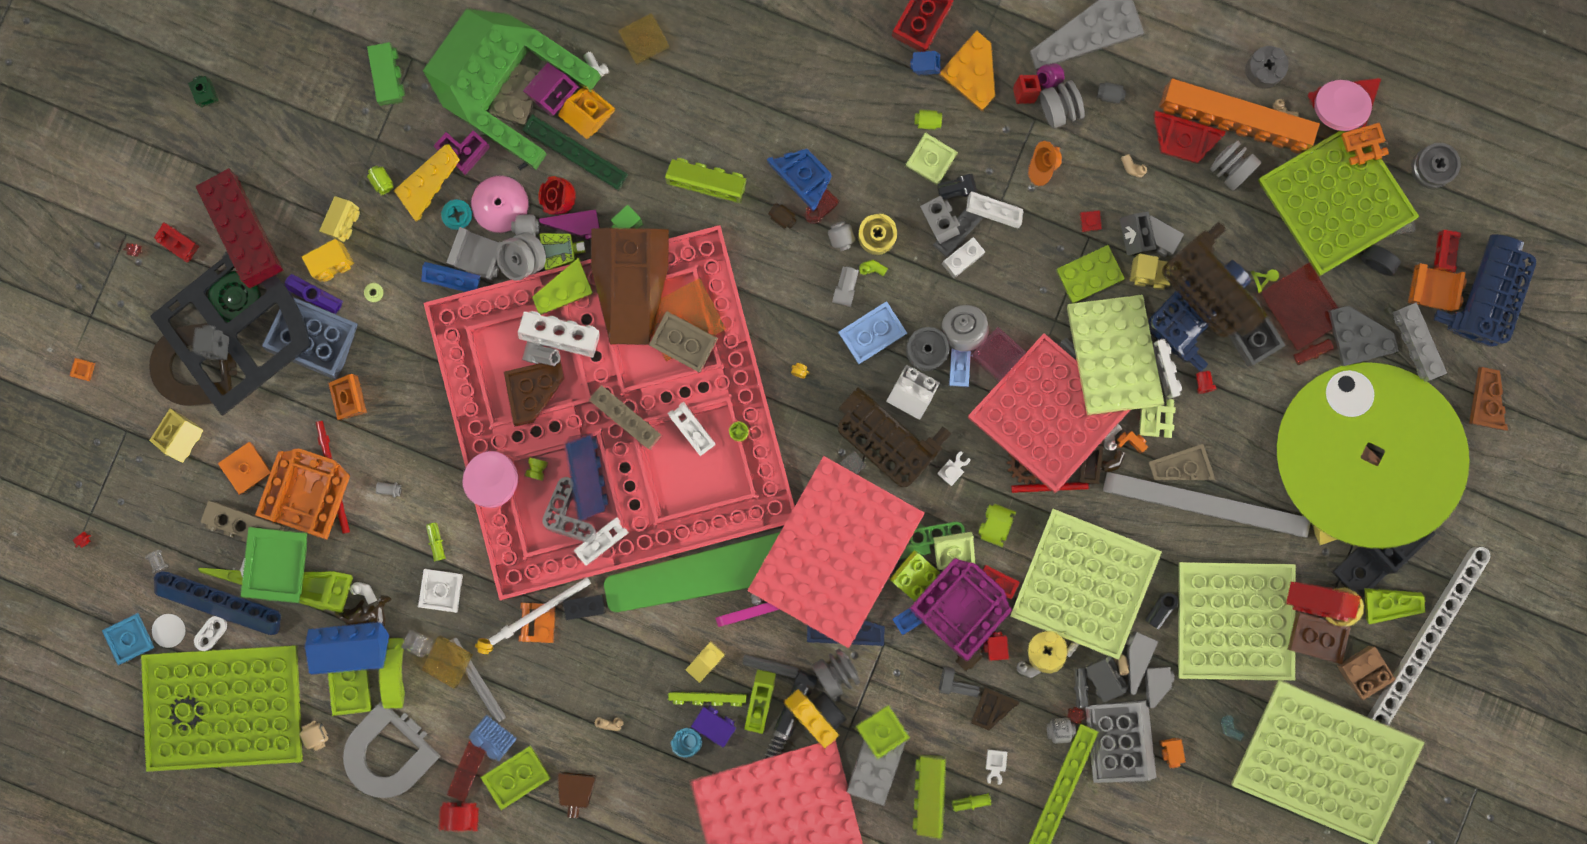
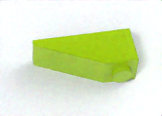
M757 669L744 730L763 734L776 673Z

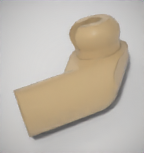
M1130 154L1121 157L1128 174L1135 177H1143L1146 174V166L1133 164Z
M1121 654L1119 660L1113 658L1119 667L1120 675H1128L1129 668L1126 656Z

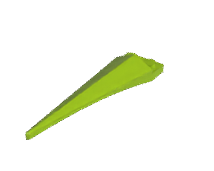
M198 568L201 573L242 585L243 578L240 570ZM334 571L304 572L300 603L323 611L326 609L342 613L353 580L352 575Z

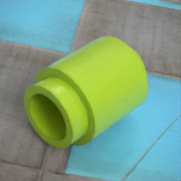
M919 109V113H915L914 125H918V129L936 130V128H941L942 113H938L935 110Z
M374 166L368 171L367 178L375 191L379 192L380 195L387 194L394 188L391 178L383 167Z

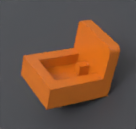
M1132 431L1128 433L1123 432L1117 438L1118 448H1121L1127 441L1139 453H1143L1148 448L1145 444L1147 441L1139 434L1136 436Z

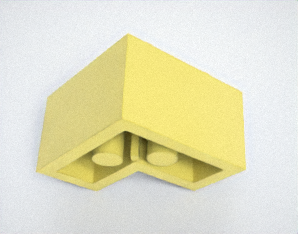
M1137 255L1133 259L1130 281L1135 282L1134 285L1145 287L1148 284L1153 285L1154 289L1165 290V287L1167 288L1171 285L1162 274V268L1167 261L1158 260L1156 256Z

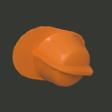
M1042 141L1037 144L1028 170L1029 178L1034 185L1043 186L1047 184L1053 172L1060 167L1062 155L1059 147L1053 146L1048 141Z

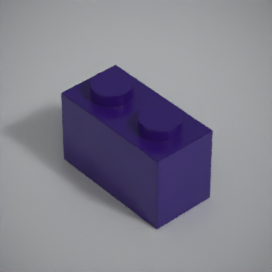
M710 705L708 708L704 706L691 727L724 748L736 729L735 721L727 716L721 717L718 715L719 711Z

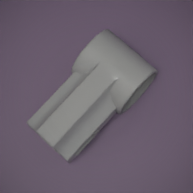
M842 267L833 303L851 307L858 270Z
M527 341L522 360L535 364L542 363L555 366L559 363L561 356L559 350Z

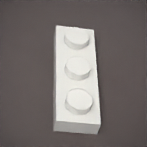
M970 192L968 195L966 211L1015 228H1019L1022 225L1023 209L974 192Z

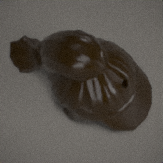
M381 595L376 606L369 605L366 607H362L364 600H361L353 609L343 608L342 613L335 611L334 615L347 625L381 622L385 626L384 605L392 599L389 596Z

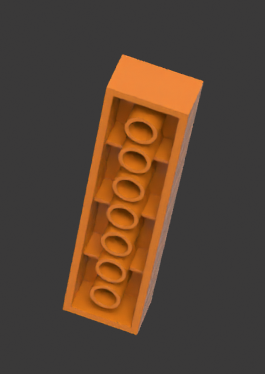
M1173 78L1165 86L1159 106L1167 114L1173 115L1177 113L1184 119H1196L1200 121L1199 123L1207 126L1213 124L1218 126L1220 130H1232L1237 135L1247 137V135L1252 136L1258 142L1268 141L1273 143L1272 145L1275 147L1291 148L1292 152L1299 154L1314 145L1320 124Z

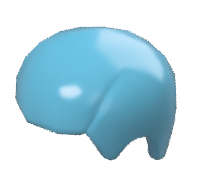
M683 728L677 731L671 740L672 750L680 757H692L700 750L702 738L695 729Z

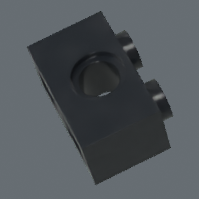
M603 594L563 601L566 620L606 614Z

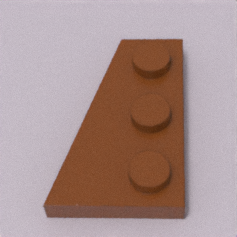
M1478 367L1469 424L1508 431L1504 419L1506 412L1505 406L1502 404L1501 395L1503 391L1499 370Z

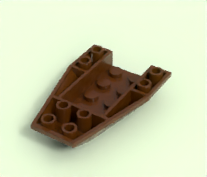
M591 228V269L610 344L649 345L668 271L669 229Z

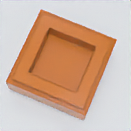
M75 358L70 376L90 382L95 363Z

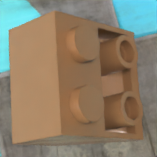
M1367 646L1343 661L1342 664L1337 665L1346 682L1362 700H1365L1396 680L1374 646Z

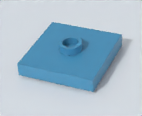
M139 613L102 630L117 665H121L155 648Z

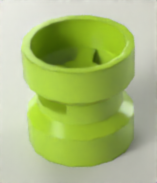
M735 422L730 426L729 434L734 441L741 442L748 437L749 431L743 422Z
M529 457L528 464L530 469L526 470L525 476L543 481L545 475L542 471L547 468L548 462Z

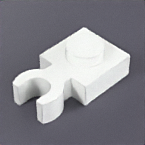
M959 452L956 455L955 462L949 459L937 473L950 486L964 473L960 468L970 462L969 458L965 462L960 461V456L963 452Z
M987 749L985 769L991 770V773L987 776L988 783H991V778L996 776L998 778L997 784L1001 785L1002 777L1000 771L1006 770L1007 751Z

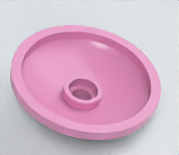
M494 176L481 182L475 189L471 208L476 221L483 228L495 233H505L512 231L511 222L515 221L517 215L528 213L529 201L524 188L516 180L506 176ZM497 199H501L500 205H495Z

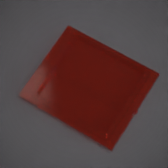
M1310 263L1305 264L1288 276H1284L1283 279L1260 292L1297 351L1333 329L1328 310L1338 307Z

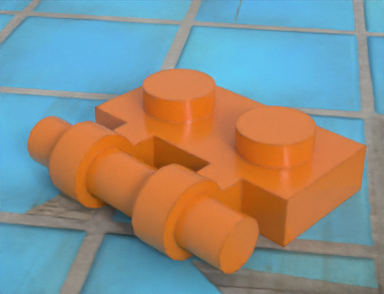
M1380 123L1341 134L1346 152L1354 151L1356 155L1349 158L1350 165L1357 163L1361 165L1365 161L1371 159L1378 160L1382 156L1389 154L1387 147L1382 149L1379 147L1380 143L1386 141ZM1371 146L1372 152L1363 154L1362 149Z

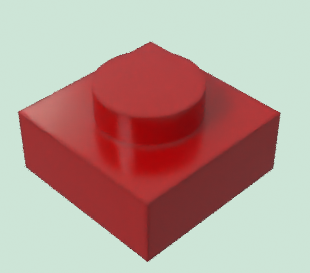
M1100 210L1080 213L1082 232L1102 230Z

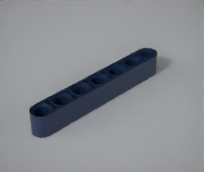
M160 571L154 576V593L157 596L267 635H275L280 630L281 614L274 609L166 571Z

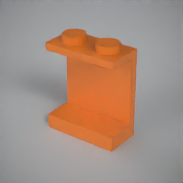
M1420 263L1415 265L1408 303L1414 304L1417 302V305L1451 312L1461 308L1463 303V297H1461L1462 289L1465 288L1467 282L1465 278L1466 272L1452 273L1427 268L1428 265Z

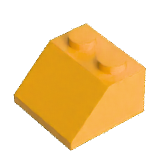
M582 88L565 101L558 116L579 132L580 135L588 139L600 129L615 111V108L594 90L589 92Z

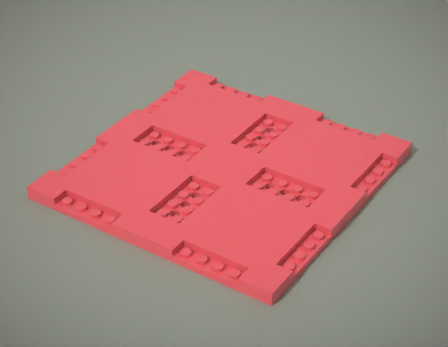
M720 225L669 238L668 271L649 341L650 344L666 311L717 337L718 339L701 372H697L649 345L610 344L591 269V259L581 261L593 294L541 316H554L561 321H574L578 325L586 326L582 323L581 319L586 314L590 315L592 322L589 325L599 330V340L595 351L600 352L602 358L600 361L594 362L591 357L556 349L559 350L564 380L534 423L514 426L504 372L535 365V363L522 360L527 341L520 340L518 337L524 311L538 312L532 297L569 265L529 275L522 280H509L424 303L465 467L477 455L494 451L511 459L517 469V487L512 497L506 503L494 508H485L475 504L499 600L785 525L795 506ZM538 326L536 328V330L542 331L545 329L544 326ZM558 330L554 334L562 335L564 332ZM576 335L573 338L575 340H581L583 337L581 335ZM702 382L709 385V390L706 393H701L698 390V386ZM601 385L662 435L651 450L646 448L589 401ZM683 387H687L691 391L690 396L687 398L680 396V390ZM664 392H669L672 395V399L668 403H664L661 400V395ZM682 402L688 406L716 444L701 456L668 415L671 410L679 408V404ZM684 413L679 416L681 421L687 418ZM554 421L560 424V429L557 432L550 430V424ZM743 422L746 424L749 434L744 441L737 442L731 438L729 429L733 423ZM535 426H539L542 430L539 437H534L531 434V430ZM516 431H520L523 434V439L520 442L513 440V434ZM592 433L593 437L597 438L598 448L595 451L596 456H600L601 459L599 474L604 476L605 486H602L603 494H607L608 505H605V511L580 521L591 524L597 533L612 520L618 518L621 521L620 525L623 529L626 528L629 533L585 566L574 552L584 542L547 530L542 520L558 481L563 477L571 478L565 447L567 439L570 436ZM529 457L548 462L547 468L542 471L545 475L543 481L525 476L526 470L530 469L528 464ZM624 462L629 463L631 466L628 473H622L620 470V465ZM627 481L635 483L634 491H626L625 483ZM563 485V488H570V485ZM573 496L565 516L579 520L575 497ZM633 499H637L640 502V508L635 511L629 505ZM557 500L554 505L555 508L563 507L564 500ZM554 518L548 521L550 525L556 522ZM567 523L564 528L565 531L573 530L574 523ZM580 528L578 530L582 532L585 536L586 534L591 533L589 530L583 531ZM614 528L609 531L613 537L618 534Z

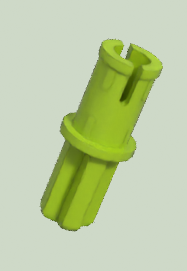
M437 523L427 524L426 529L430 541L428 545L431 546L434 561L446 559L442 546L443 540H441Z
M989 793L978 796L969 795L967 798L952 801V807L955 812L991 806Z

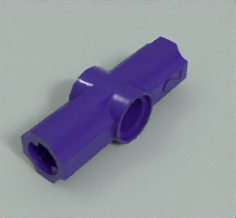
M290 274L284 285L295 295L335 315L339 312L343 301L293 274ZM312 290L317 291V296L314 299L309 297Z

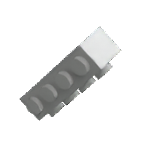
M1417 302L1394 311V321L1399 326L1402 339L1409 349L1410 358L1415 363L1419 378L1424 379L1426 382L1447 374Z

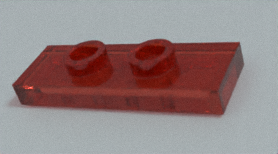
M471 740L467 744L447 792L448 796L463 802L467 799L486 753L481 747L475 746Z

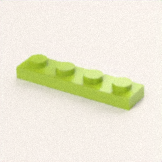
M670 691L668 701H673V704H684V701H692V705H704V702H711L713 706H723V702H729L731 706H742V703H746L747 694Z

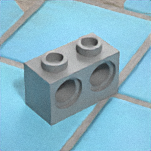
M939 196L920 206L939 244L960 234L957 228L960 224L956 216L951 217L949 213L952 211L948 200L943 201L942 197ZM942 209L941 212L935 214L936 210ZM949 224L948 228L942 229L944 225Z

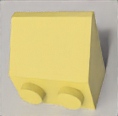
M170 408L149 441L164 454L183 463L190 455L194 444L200 439L203 429Z

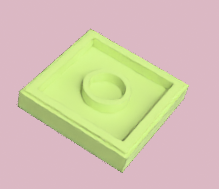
M925 133L905 166L937 185L958 152Z
M972 532L934 538L937 570L945 569L953 558L975 564Z

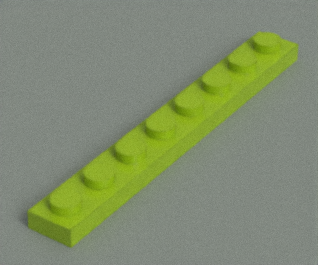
M1082 724L1079 725L1028 844H1051L1098 735V731Z

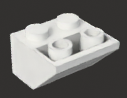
M906 365L886 402L920 420L940 383L917 371L915 368Z

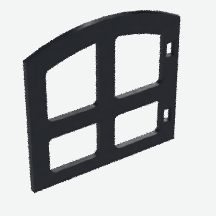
M228 254L150 315L151 319L222 416L310 347L308 331L298 305L277 275L261 282L267 289V292L229 323L225 322L205 293L212 285L235 268ZM225 264L227 268L218 274L216 270ZM178 301L180 306L172 311L170 307ZM190 303L195 305L209 326L215 327V330L223 331V334L229 337L228 352L245 374V379L225 395L220 393L201 366L202 362L207 358L190 351L170 323V319ZM278 304L288 326L291 342L262 366L258 367L238 340L237 335L272 306Z

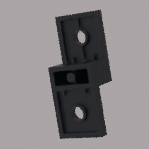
M1432 531L1419 540L1396 547L1368 548L1358 546L1332 573L1346 588L1356 592L1362 599L1365 596L1364 588L1373 589L1387 574L1396 573L1436 533ZM1357 568H1361L1364 572L1361 579L1355 575Z

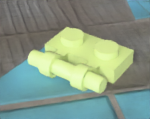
M1167 399L1166 406L1141 408L1139 435L1159 437L1160 430H1164V438H1172V431H1174L1173 414L1176 409L1174 407V400ZM1161 412L1166 413L1165 424L1160 423Z

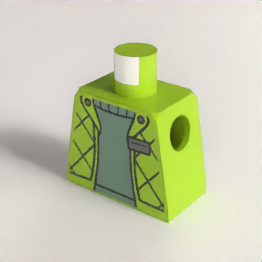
M540 234V241L546 254L544 265L546 271L570 265L576 260L575 254L586 252L584 241L573 243L571 234Z

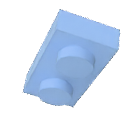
M951 348L949 386L969 387L971 351H958Z

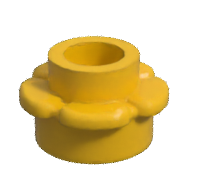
M797 363L792 365L791 374L805 379L809 371L806 370L807 366Z
M479 638L475 644L478 652L482 654H489L494 649L489 639Z

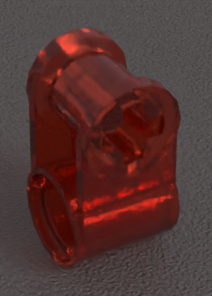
M827 188L816 209L812 211L809 206L806 209L805 218L810 224L819 223L840 202ZM811 211H817V217L815 215L811 217Z

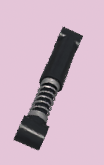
M800 669L789 697L799 689L808 699L818 677ZM786 704L774 727L775 733L773 735L775 737L771 739L772 743L769 744L770 748L767 749V754L765 753V759L782 753L781 749L786 744L785 740L792 736L799 721Z

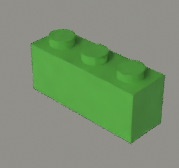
M390 42L367 46L377 103L380 106L403 102L402 96H405L403 85H400L399 82L401 70L399 66H396L395 59H398L396 47L393 48Z

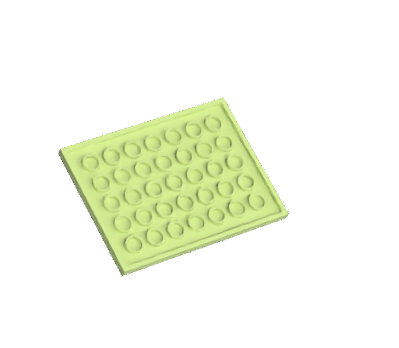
M1278 680L1231 785L1363 842L1377 844L1425 742Z

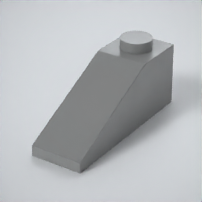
M1133 632V635L1129 634L1126 645H1128L1126 657L1129 674L1127 675L1128 692L1134 695L1158 644V641L1138 632Z

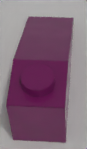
M596 209L539 219L542 226L581 238L586 237V240H591V228H600Z

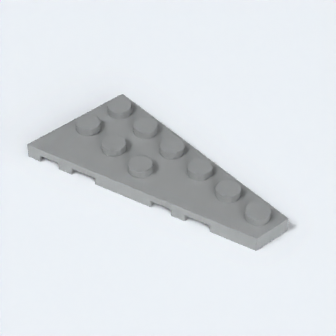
M1098 0L1030 51L1035 70L1046 64L1059 63L1142 36L1144 31L1133 0Z

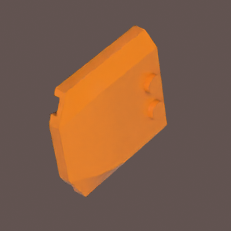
M299 448L285 452L279 451L255 516L328 539L350 475L333 459Z

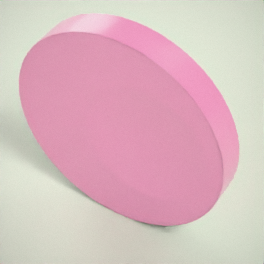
M1335 80L1325 84L1319 90L1315 99V111L1319 119L1328 127L1339 131H1352L1360 128L1366 123L1372 110V102L1368 93L1358 84L1347 80Z
M494 451L484 452L474 457L467 465L463 475V488L467 497L473 503L485 508H494L506 503L514 494L518 483V473L514 463L507 456Z

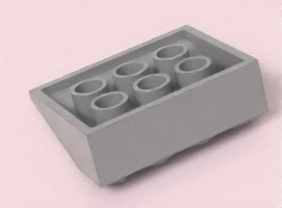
M1148 700L1094 704L1085 707L1087 727L1098 731L1090 751L1093 782L1149 781L1156 778Z

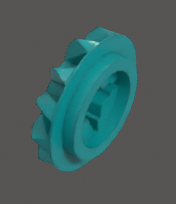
M451 200L442 209V221L452 230H459L460 227L465 228L472 219V210L462 200ZM455 207L459 213H464L461 216H459V222L456 218L451 217L455 214Z

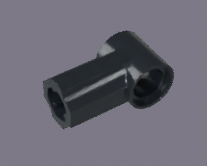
M973 174L963 175L956 178V180L937 184L939 196L943 200L958 196L967 197L970 192L978 193Z
M1170 592L1161 593L1145 621L1159 630L1171 611L1177 607V597ZM1166 596L1172 597V604L1169 606H1165L1163 603Z

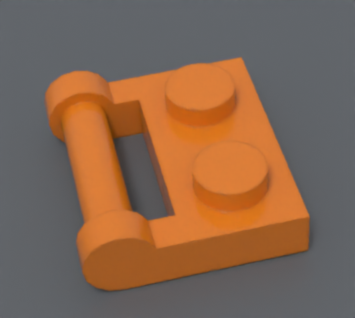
M521 603L522 618L530 613V609H537L543 603ZM556 606L535 619L534 636H528L529 623L521 627V635H519L518 641L554 643Z

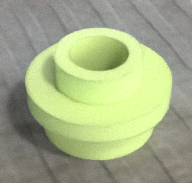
M377 283L368 284L364 290V296L370 302L380 301L384 294L383 288ZM372 289H376L377 291L376 295L371 296L370 294Z

